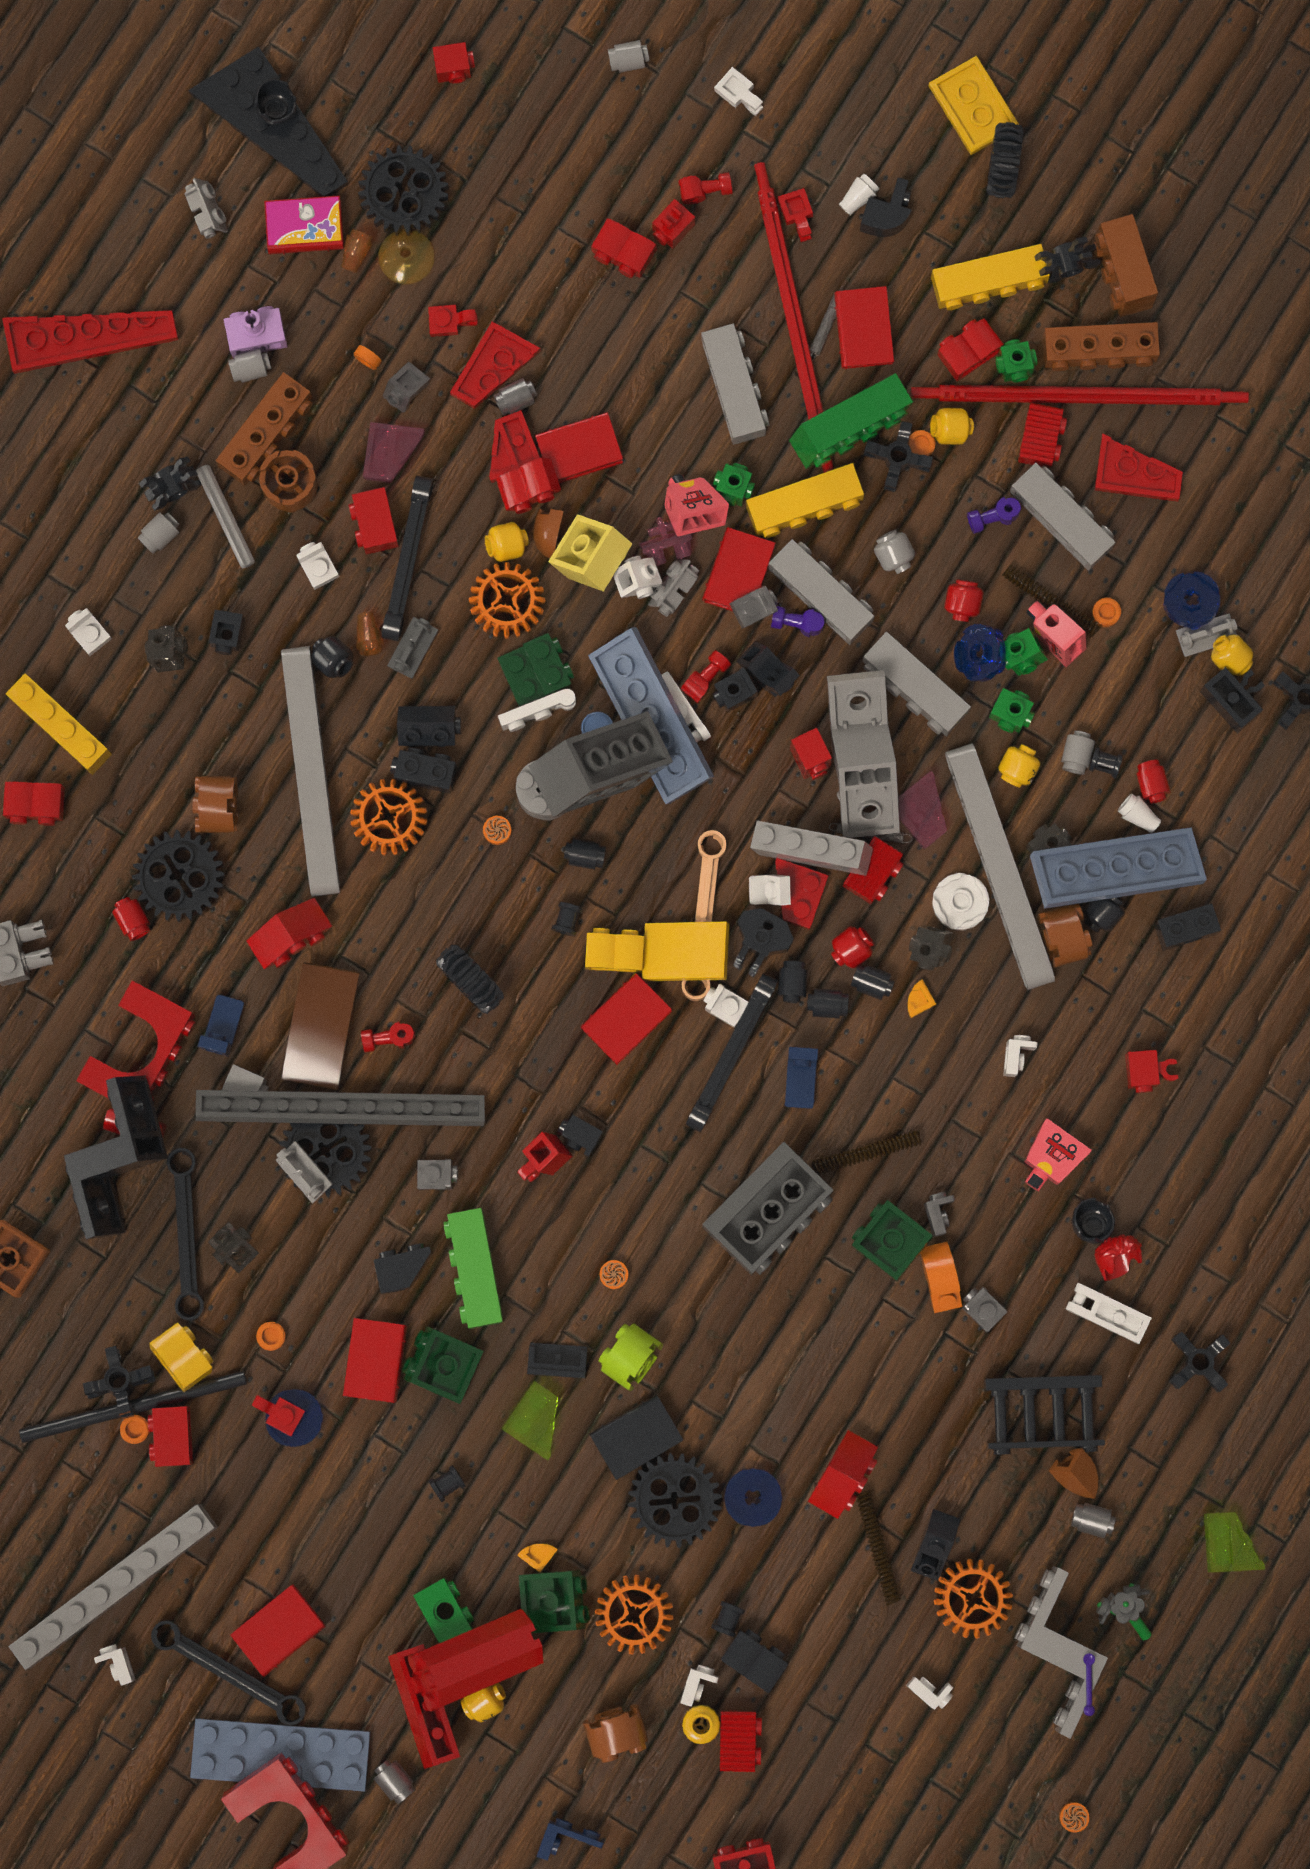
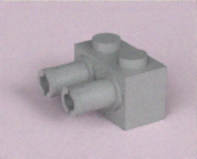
M42 919L22 926H18L11 920L0 923L1 986L29 980L30 970L54 964L53 957L51 958L52 952L50 947L27 954L24 953L22 948L24 942L47 937L46 930L43 929L45 925Z

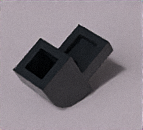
M897 178L890 203L868 198L861 221L860 232L877 237H890L898 234L906 227L912 210L905 208L908 206L912 192L907 190L909 180Z
M757 641L736 661L742 668H745L748 675L774 697L777 695L781 696L793 687L794 681L800 676L794 668L782 663L767 646Z

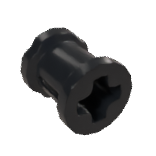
M1096 747L1089 771L1098 770L1111 774L1112 778L1116 779L1123 754L1116 756L1103 752L1099 747Z
M559 902V915L556 924L552 925L551 930L575 937L577 933L575 931L577 919L584 909L570 903Z
M453 1465L449 1467L448 1472L435 1480L433 1478L428 1480L441 1502L445 1501V1497L453 1491L466 1487Z
M721 1601L722 1609L716 1623H713L711 1628L735 1638L736 1633L734 1630L740 1615H744L745 1610L728 1602Z

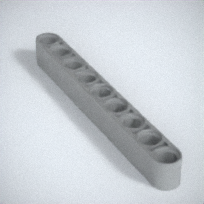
M310 646L282 649V664L310 892L312 897L340 893V882Z
M973 743L945 752L947 764L1024 985L1027 990L1054 982L1055 977L976 749Z

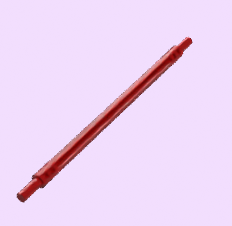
M760 162L754 165L759 185L757 194L808 419H811L824 412L774 189L770 188L765 163ZM832 458L822 466L823 473L834 470Z
M989 385L911 387V398L939 399V402L1220 405V403H1248L1249 400L1248 392L1221 391L1218 388Z

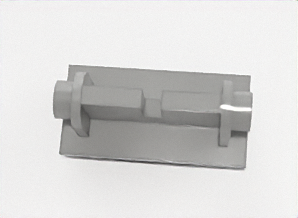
M194 178V183L185 187L186 192L184 195L192 212L202 210L200 214L194 216L200 234L209 239L216 235L215 230L228 232L225 225V214L218 207L214 198L216 193L213 186L208 181Z
M679 559V561L673 562L666 572L668 576L665 581L654 588V593L650 595L652 599L648 605L650 607L660 606L658 611L666 617L670 613L673 614L684 598L676 592L677 589L680 588L683 592L688 593L698 579L697 574L699 570L693 565L687 567L691 562L690 560Z
M1229 613L1176 630L1184 657L1212 649L1213 643L1220 636L1236 634L1237 624L1235 619H1231Z
M296 1141L276 1155L278 1157L276 1162L312 1203L333 1185Z

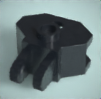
M762 908L743 911L737 925L744 940L742 942V949L733 966L739 969L743 965L748 951H751L758 955L756 961L753 962L749 969V975L755 977L764 959L767 960L769 955L788 952L793 943V936L787 922ZM768 923L771 924L773 928L771 930H766L763 926Z

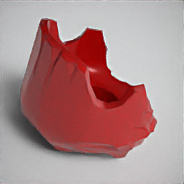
M1121 1234L1117 1237H1109L1095 1249V1261L1104 1281L1113 1280L1129 1272L1131 1259H1136L1138 1263H1142V1245L1134 1236Z

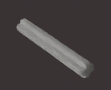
M204 465L198 468L196 472L198 473L199 480L241 568L253 565L255 562L211 467Z

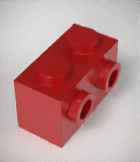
M763 1838L746 1841V1847L735 1849L734 1845L717 1848V1854L712 1855L715 1869H776L770 1842H763Z

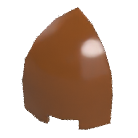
M539 509L533 526V540L536 548L544 556L551 558L558 546L564 522V511L550 509L548 513Z
M1083 1448L1072 1449L1069 1451L1071 1455L1061 1463L1058 1460L1053 1463L1049 1472L1063 1487L1074 1494L1095 1499L1098 1490L1097 1469Z

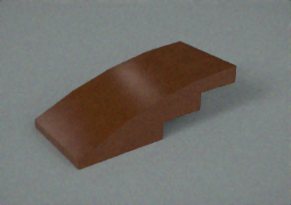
M307 962L303 963L282 1074L283 1080L338 1090L343 1061L346 1056L349 1031L352 1026L360 972Z

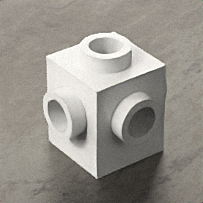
M640 556L631 557L625 560V564L618 567L613 575L621 598L636 595L638 599L648 597L654 593V588L662 584L653 557L641 559Z

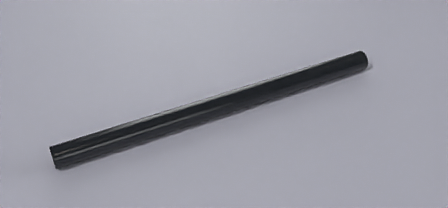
M243 1370L198 1382L186 1392H183L178 1387L130 1401L133 1413L136 1414L151 1410L152 1408H159L247 1385V1379ZM117 1404L21 1428L19 1433L22 1443L121 1418L122 1416L119 1415Z

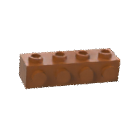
M1158 322L1045 328L1043 333L1045 368H1052V371H1065L1069 367L1080 366L1082 370L1095 369L1097 365H1108V368L1112 369L1122 368L1125 364L1135 363L1137 367L1152 366L1153 363L1157 362L1160 355Z
M283 372L215 460L218 467L244 486L249 481L254 482L260 475V467L266 457L278 451L279 447L277 445L283 437L288 438L296 427L295 421L300 415L305 416L312 407L313 402L311 400L313 398L311 392Z

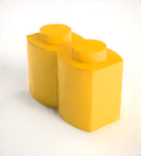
M593 928V933H587L585 969L642 972L644 936H639V931L622 930L621 934H610V929Z
M177 1322L149 1344L151 1351L183 1392H186L212 1373V1366L210 1364L213 1363V1359L204 1348L199 1350L193 1343L196 1338L187 1326L182 1328Z

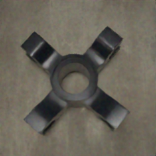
M1087 237L1076 238L1073 242L1056 246L1051 250L1052 253L1048 251L1039 252L1034 256L1035 261L1042 260L1047 265L1039 270L1040 276L1048 275L1052 272L1048 282L1055 283L1062 280V278L1072 277L1081 273L1084 270L1083 267L1087 269L1098 267L1101 264L1100 259H1091L1093 257L1092 252L1096 250L1095 244L1088 245L1083 249L1084 244L1088 240Z
M901 421L897 441L891 443L888 447L867 440L864 456L884 460L889 469L884 490L895 493L899 474L908 467L927 473L930 471L933 457L914 454L908 445L912 423ZM895 451H900L905 455L906 459L902 462H895L890 455Z
M188 456L180 458L175 465L161 469L153 477H145L139 483L141 488L149 487L144 492L149 502L156 499L155 504L152 505L154 511L162 509L166 506L167 502L178 500L187 494L188 491L197 490L202 485L200 480H192L198 475L194 467L186 468L187 463L190 462Z
M1282 671L1273 682V685L1290 696V708L1277 722L1286 730L1299 714L1310 712V704L1303 705L1297 699L1298 693H1306L1310 696V683L1298 685Z
M1179 1332L1171 1339L1186 1356L1185 1367L1169 1380L1175 1389H1180L1194 1375H1203L1216 1392H1221L1228 1385L1213 1368L1214 1357L1231 1344L1224 1335H1220L1205 1349H1196L1183 1332ZM1196 1354H1202L1207 1360L1206 1367L1201 1371L1195 1369L1192 1364L1193 1357Z
M117 1346L105 1348L110 1369L105 1373L104 1379L82 1383L84 1393L88 1396V1399L111 1393L116 1397L118 1412L122 1419L134 1417L129 1396L133 1393L135 1386L156 1382L154 1370L149 1365L128 1372L123 1368L120 1350H117ZM117 1378H126V1382L122 1387L113 1388V1383Z

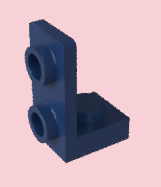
M217 995L205 1036H200L198 1047L205 1051L229 1057L244 1002Z
M789 1047L785 1095L786 1107L813 1108L818 1049Z
M556 1818L555 1822L549 1821L536 1857L548 1861L550 1854L556 1856L561 1839L556 1837L557 1833L601 1849L604 1840L599 1839L601 1834L584 1828L582 1833L572 1829V1823Z

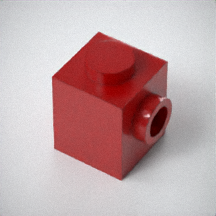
M465 42L432 47L438 83L449 81L452 84L464 82L466 78H471L470 68H475L473 51H467Z

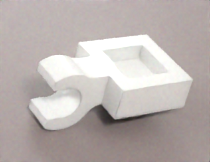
M733 67L714 87L715 92L735 108L742 102L755 116L763 109L761 105L763 101L751 93L754 84Z

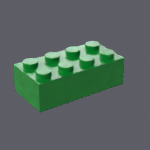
M895 373L802 423L789 439V442L806 469L813 465L819 468L831 460L830 457L838 452L839 455H843L854 448L853 444L859 440L865 443L867 440L869 441L877 436V431L883 427L889 430L901 422L900 419L908 414L907 409L913 401Z

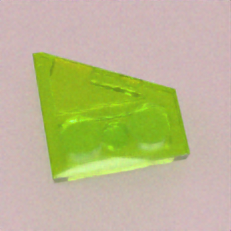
M533 1381L501 1429L546 1460H549L551 1457L550 1450L559 1397Z
M1236 1512L1204 1514L1208 1572L1265 1570V1565L1262 1560H1259L1254 1551L1253 1543L1248 1534L1243 1531L1242 1523Z

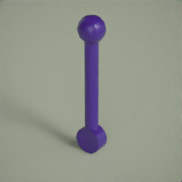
M1087 1653L1083 1656V1662L1086 1664V1706L1083 1711L1086 1716H1092L1095 1713V1708L1092 1706V1664L1095 1662V1657Z

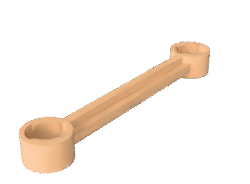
M714 830L706 831L698 840V851L702 856L695 922H712L719 859L726 851L724 836ZM713 836V839L720 843L721 851L716 855H708L701 845L703 839ZM687 980L682 981L683 994L692 1001L703 1000L710 990V980H702L706 990L703 994L695 996L688 991V986L685 985Z

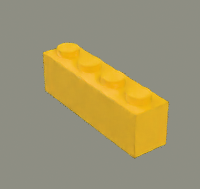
M1042 244L933 269L931 280L939 309L955 310L962 307L963 303L973 301L974 304H980L989 301L992 296L1010 297L1015 295L1018 290L1028 288V291H1035L1043 288L1044 284L1048 283L1050 275L1040 276L1039 270L1047 265L1042 260L1035 261L1034 257L1043 251Z
M851 463L746 500V508L756 536L764 535V538H770L778 535L780 529L789 526L791 529L802 527L807 524L806 520L815 517L818 520L828 518L834 514L833 511L844 508V511L854 509L860 505L859 502L863 501L864 493L854 465Z
M24 674L6 693L23 712L92 775L112 755L102 743L27 674Z

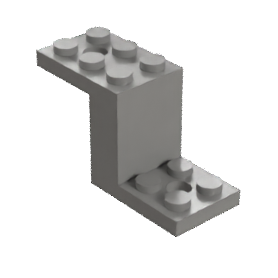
M884 670L827 676L831 746L839 783L842 836L854 838L900 833L896 760L888 727ZM856 696L865 698L860 704H852L850 702ZM868 805H873L877 807L876 810L871 813H865L862 811V809Z
M1053 1566L1051 1571L1046 1569L1039 1584L1043 1589L1039 1598L1036 1596L1032 1598L1027 1612L1031 1615L1026 1624H1020L1014 1638L1018 1640L1016 1646L1079 1676L1077 1682L1072 1680L1065 1696L1069 1700L1065 1708L1060 1707L1053 1720V1723L1057 1725L1055 1730L1071 1739L1086 1706V1664L1083 1662V1656L1090 1653L1095 1657V1662L1092 1664V1691L1108 1658L1044 1627L1069 1574Z

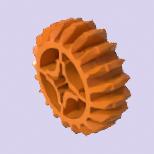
M506 562L504 565L505 570L500 571L499 565L494 564L495 573L491 574L488 569H485L486 579L479 576L476 577V582L481 587H471V592L478 596L469 597V603L476 605L470 609L471 614H480L475 619L476 624L479 625L486 621L483 626L484 632H488L494 627V637H498L500 631L503 630L505 639H509V631L514 630L515 636L520 637L519 628L523 627L528 633L531 631L528 624L529 621L535 625L539 623L534 614L543 615L544 610L536 605L545 604V598L538 596L544 592L543 587H535L539 582V578L536 576L529 579L531 576L530 569H526L523 574H520V564H517L514 571H512L510 563ZM513 580L522 585L507 588L501 582L499 583V581ZM492 586L497 597L491 603V607L486 610L484 599L487 591ZM501 592L504 596L508 595V598L512 596L513 608L511 605L506 606V603L502 605ZM526 592H529L531 596L530 605L527 611L522 614L518 607V602ZM508 613L516 620L500 621L492 616Z
M381 779V788L376 789L374 783H370L369 787L372 791L370 794L363 789L360 791L362 797L365 798L364 801L354 799V804L360 807V809H352L350 813L352 816L359 817V819L352 820L351 826L361 827L354 834L356 837L365 835L361 841L363 846L372 842L370 846L371 852H376L378 847L381 846V854L386 856L388 847H391L393 855H398L397 846L401 845L402 849L407 852L409 848L405 842L409 840L413 845L418 843L413 836L414 833L423 836L424 831L417 826L427 825V820L419 817L426 814L427 809L424 807L417 808L424 801L422 797L413 799L417 793L415 788L410 789L406 793L408 786L406 782H403L399 789H397L396 780L392 779L390 787H386L385 780ZM396 796L407 803L390 806L383 797ZM376 801L379 808L378 814L371 819L370 823L366 824L367 811L371 804ZM382 806H385L387 812L389 811L391 815L396 813V816H393L395 829L387 820L381 821L382 818H385ZM412 810L410 826L402 834L399 822L406 816L407 812ZM384 828L390 830L395 838L383 839L371 832L375 829L378 831Z
M967 1559L966 1569H963L962 1564L958 1561L955 1563L958 1572L954 1573L948 1567L945 1571L951 1576L949 1580L941 1576L938 1581L945 1584L944 1589L939 1587L934 1589V1592L943 1594L942 1599H934V1604H943L944 1608L936 1613L938 1616L948 1615L943 1621V1625L947 1626L953 1621L955 1624L951 1631L955 1634L959 1631L960 1627H963V1637L967 1638L969 1630L973 1629L974 1638H980L979 1629L983 1628L984 1633L989 1636L991 1635V1630L988 1627L990 1624L999 1630L1001 1626L996 1619L998 1617L1005 1621L1008 1619L1006 1614L1001 1613L1002 1608L1012 1609L1011 1604L1004 1603V1598H1012L1013 1594L1011 1592L1003 1593L1002 1590L1010 1586L1009 1581L999 1583L998 1580L1003 1577L1004 1573L999 1571L993 1576L991 1574L995 1568L993 1564H989L985 1571L983 1570L984 1561L981 1559L977 1562V1568H973L972 1559ZM968 1574L981 1575L980 1579L971 1588H964L955 1583L958 1579ZM989 1580L996 1590V1606H993L984 1598V1590ZM960 1590L971 1594L978 1590L980 1594L978 1597L981 1598L980 1601L986 1604V1607L975 1603L968 1607L966 1602L969 1600L965 1599L966 1596ZM950 1591L958 1594L963 1602L957 1617L950 1606ZM976 1609H982L991 1614L981 1622H965L967 1617Z
M627 1575L623 1576L624 1586L620 1587L617 1580L612 1581L616 1590L612 1592L609 1588L605 1587L603 1591L609 1596L608 1600L601 1597L597 1600L598 1603L605 1605V1608L595 1609V1614L604 1615V1619L596 1621V1626L606 1625L607 1629L600 1632V1635L604 1637L610 1633L613 1636L607 1642L609 1646L613 1645L615 1640H618L620 1644L617 1651L622 1652L624 1644L630 1645L629 1654H634L635 1645H639L640 1652L643 1654L646 1652L644 1644L647 1642L652 1649H655L656 1644L652 1639L657 1637L663 1642L665 1637L659 1633L660 1630L663 1629L668 1632L671 1630L669 1625L663 1623L664 1619L673 1620V1615L665 1614L664 1610L672 1608L673 1605L672 1603L663 1605L661 1600L667 1598L668 1593L664 1592L658 1596L656 1592L660 1589L661 1585L657 1583L653 1589L649 1588L648 1586L651 1582L649 1577L645 1579L644 1585L639 1584V1575L634 1576V1584H629ZM640 1590L652 1598L642 1604H636L632 1602L625 1591ZM618 1596L624 1607V1614L618 1620L611 1623L610 1608L612 1602ZM625 1601L631 1607L635 1606V1609L637 1607L642 1609L648 1606L639 1615L643 1628L640 1627L638 1622L633 1623V1620L632 1622L627 1620L621 1623L629 1614V1607ZM657 1606L659 1611L658 1623L650 1633L645 1624L644 1616L648 1611ZM626 1625H633L641 1633L642 1638H626L620 1635L617 1630Z

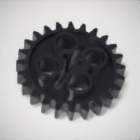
M398 145L397 152L393 154L389 148H386V157L377 153V163L368 161L371 171L362 170V176L366 179L359 181V187L364 189L358 192L359 199L364 200L361 203L362 210L369 209L366 213L367 219L376 217L374 220L375 227L384 223L385 233L392 227L395 230L396 236L399 235L401 229H405L407 236H410L411 228H415L420 234V225L424 224L430 229L431 223L429 219L432 218L439 221L440 218L437 210H446L445 205L440 202L449 200L448 194L443 192L449 189L448 183L442 182L447 178L446 173L439 172L441 169L440 162L432 164L434 160L432 154L423 158V149L413 154L412 146L409 145L407 152H402L401 146ZM398 168L404 171L400 177L390 176V172ZM414 169L415 172L412 174L411 178L408 181V175L410 171ZM421 179L429 181L428 186L425 188H418L415 184ZM408 181L409 192L404 191L400 199L399 190H404ZM383 193L392 195L391 200L388 202H381L378 198ZM399 202V207H398L397 211H396V212H392V210L395 208V206H396L397 203ZM408 204L418 206L417 210L413 213H406L404 208Z
M179 830L175 831L174 838H171L167 832H164L163 841L154 836L155 846L152 847L145 843L144 846L148 851L147 854H137L142 860V864H133V867L140 871L139 874L132 875L133 880L140 881V884L133 887L136 892L143 891L138 900L140 902L149 900L145 909L150 911L156 907L155 916L159 918L164 912L167 922H170L173 915H176L179 923H182L183 915H187L189 920L193 921V912L196 911L199 915L204 916L202 907L206 906L213 909L209 900L211 898L219 900L220 897L215 893V890L224 889V885L218 882V879L224 878L225 873L217 871V869L224 866V863L222 861H214L219 855L218 851L209 853L212 844L207 842L201 845L203 840L201 835L192 840V833L190 831H187L184 838ZM180 851H190L191 857L187 863L180 864L177 862V855ZM165 855H169L179 872L184 873L182 878L191 890L192 898H188L183 887L176 879L173 880L175 874L166 862ZM156 866H165L166 873L162 878L156 879L152 876V871ZM197 874H202L205 876L204 885L199 888L192 887V878ZM172 889H178L181 892L180 899L174 903L168 902V892Z
M290 1123L293 1128L292 1132L283 1130V1134L288 1138V1141H280L279 1145L287 1149L295 1141L299 1145L302 1142H310L313 1144V1150L308 1154L311 1159L321 1154L320 1148L322 1146L329 1149L342 1137H347L344 1143L338 1144L330 1150V1157L326 1158L322 1155L314 1161L317 1166L325 1165L329 1168V1173L326 1177L333 1185L325 1191L328 1199H330L331 1192L334 1190L339 1196H342L341 1188L344 1186L349 1191H352L350 1182L353 1180L361 1183L358 1173H368L363 1163H370L372 1160L364 1155V1153L372 1151V1147L363 1144L370 1139L369 1134L360 1135L365 1128L363 1124L354 1126V1124ZM328 1125L337 1128L336 1135L331 1139L322 1137V1130ZM343 1149H349L353 1152V1157L348 1162L338 1160V1153ZM287 1174L286 1178L287 1180H290L291 1178Z
M669 1453L668 1462H664L660 1456H657V1466L648 1461L649 1471L647 1473L640 1469L638 1470L642 1480H632V1483L638 1488L637 1491L628 1492L629 1495L636 1497V1501L629 1503L628 1506L636 1508L637 1512L633 1513L630 1517L640 1518L641 1521L636 1528L640 1529L644 1526L647 1528L644 1535L645 1538L649 1537L652 1533L656 1535L654 1544H657L663 1538L667 1548L672 1540H675L677 1547L681 1548L682 1540L686 1539L691 1546L693 1545L692 1536L696 1535L702 1540V1529L712 1531L708 1525L709 1520L718 1521V1518L712 1512L713 1510H721L719 1505L714 1504V1500L721 1498L722 1495L713 1493V1489L717 1488L719 1483L710 1484L709 1479L714 1473L711 1472L704 1475L702 1472L705 1464L703 1463L696 1468L694 1466L695 1457L689 1463H686L684 1454L680 1455L678 1461H674L672 1453ZM685 1476H691L696 1480V1488L691 1493H685L680 1489V1480ZM655 1479H662L667 1483V1492L662 1496H656L651 1491V1483ZM672 1492H677L678 1497L697 1495L701 1497L700 1501L679 1503L678 1509H673L672 1504L654 1506L649 1504L650 1500L671 1498ZM693 1505L697 1507L699 1517L696 1521H685L682 1511L686 1506ZM659 1508H665L670 1513V1520L665 1525H659L654 1521V1512Z

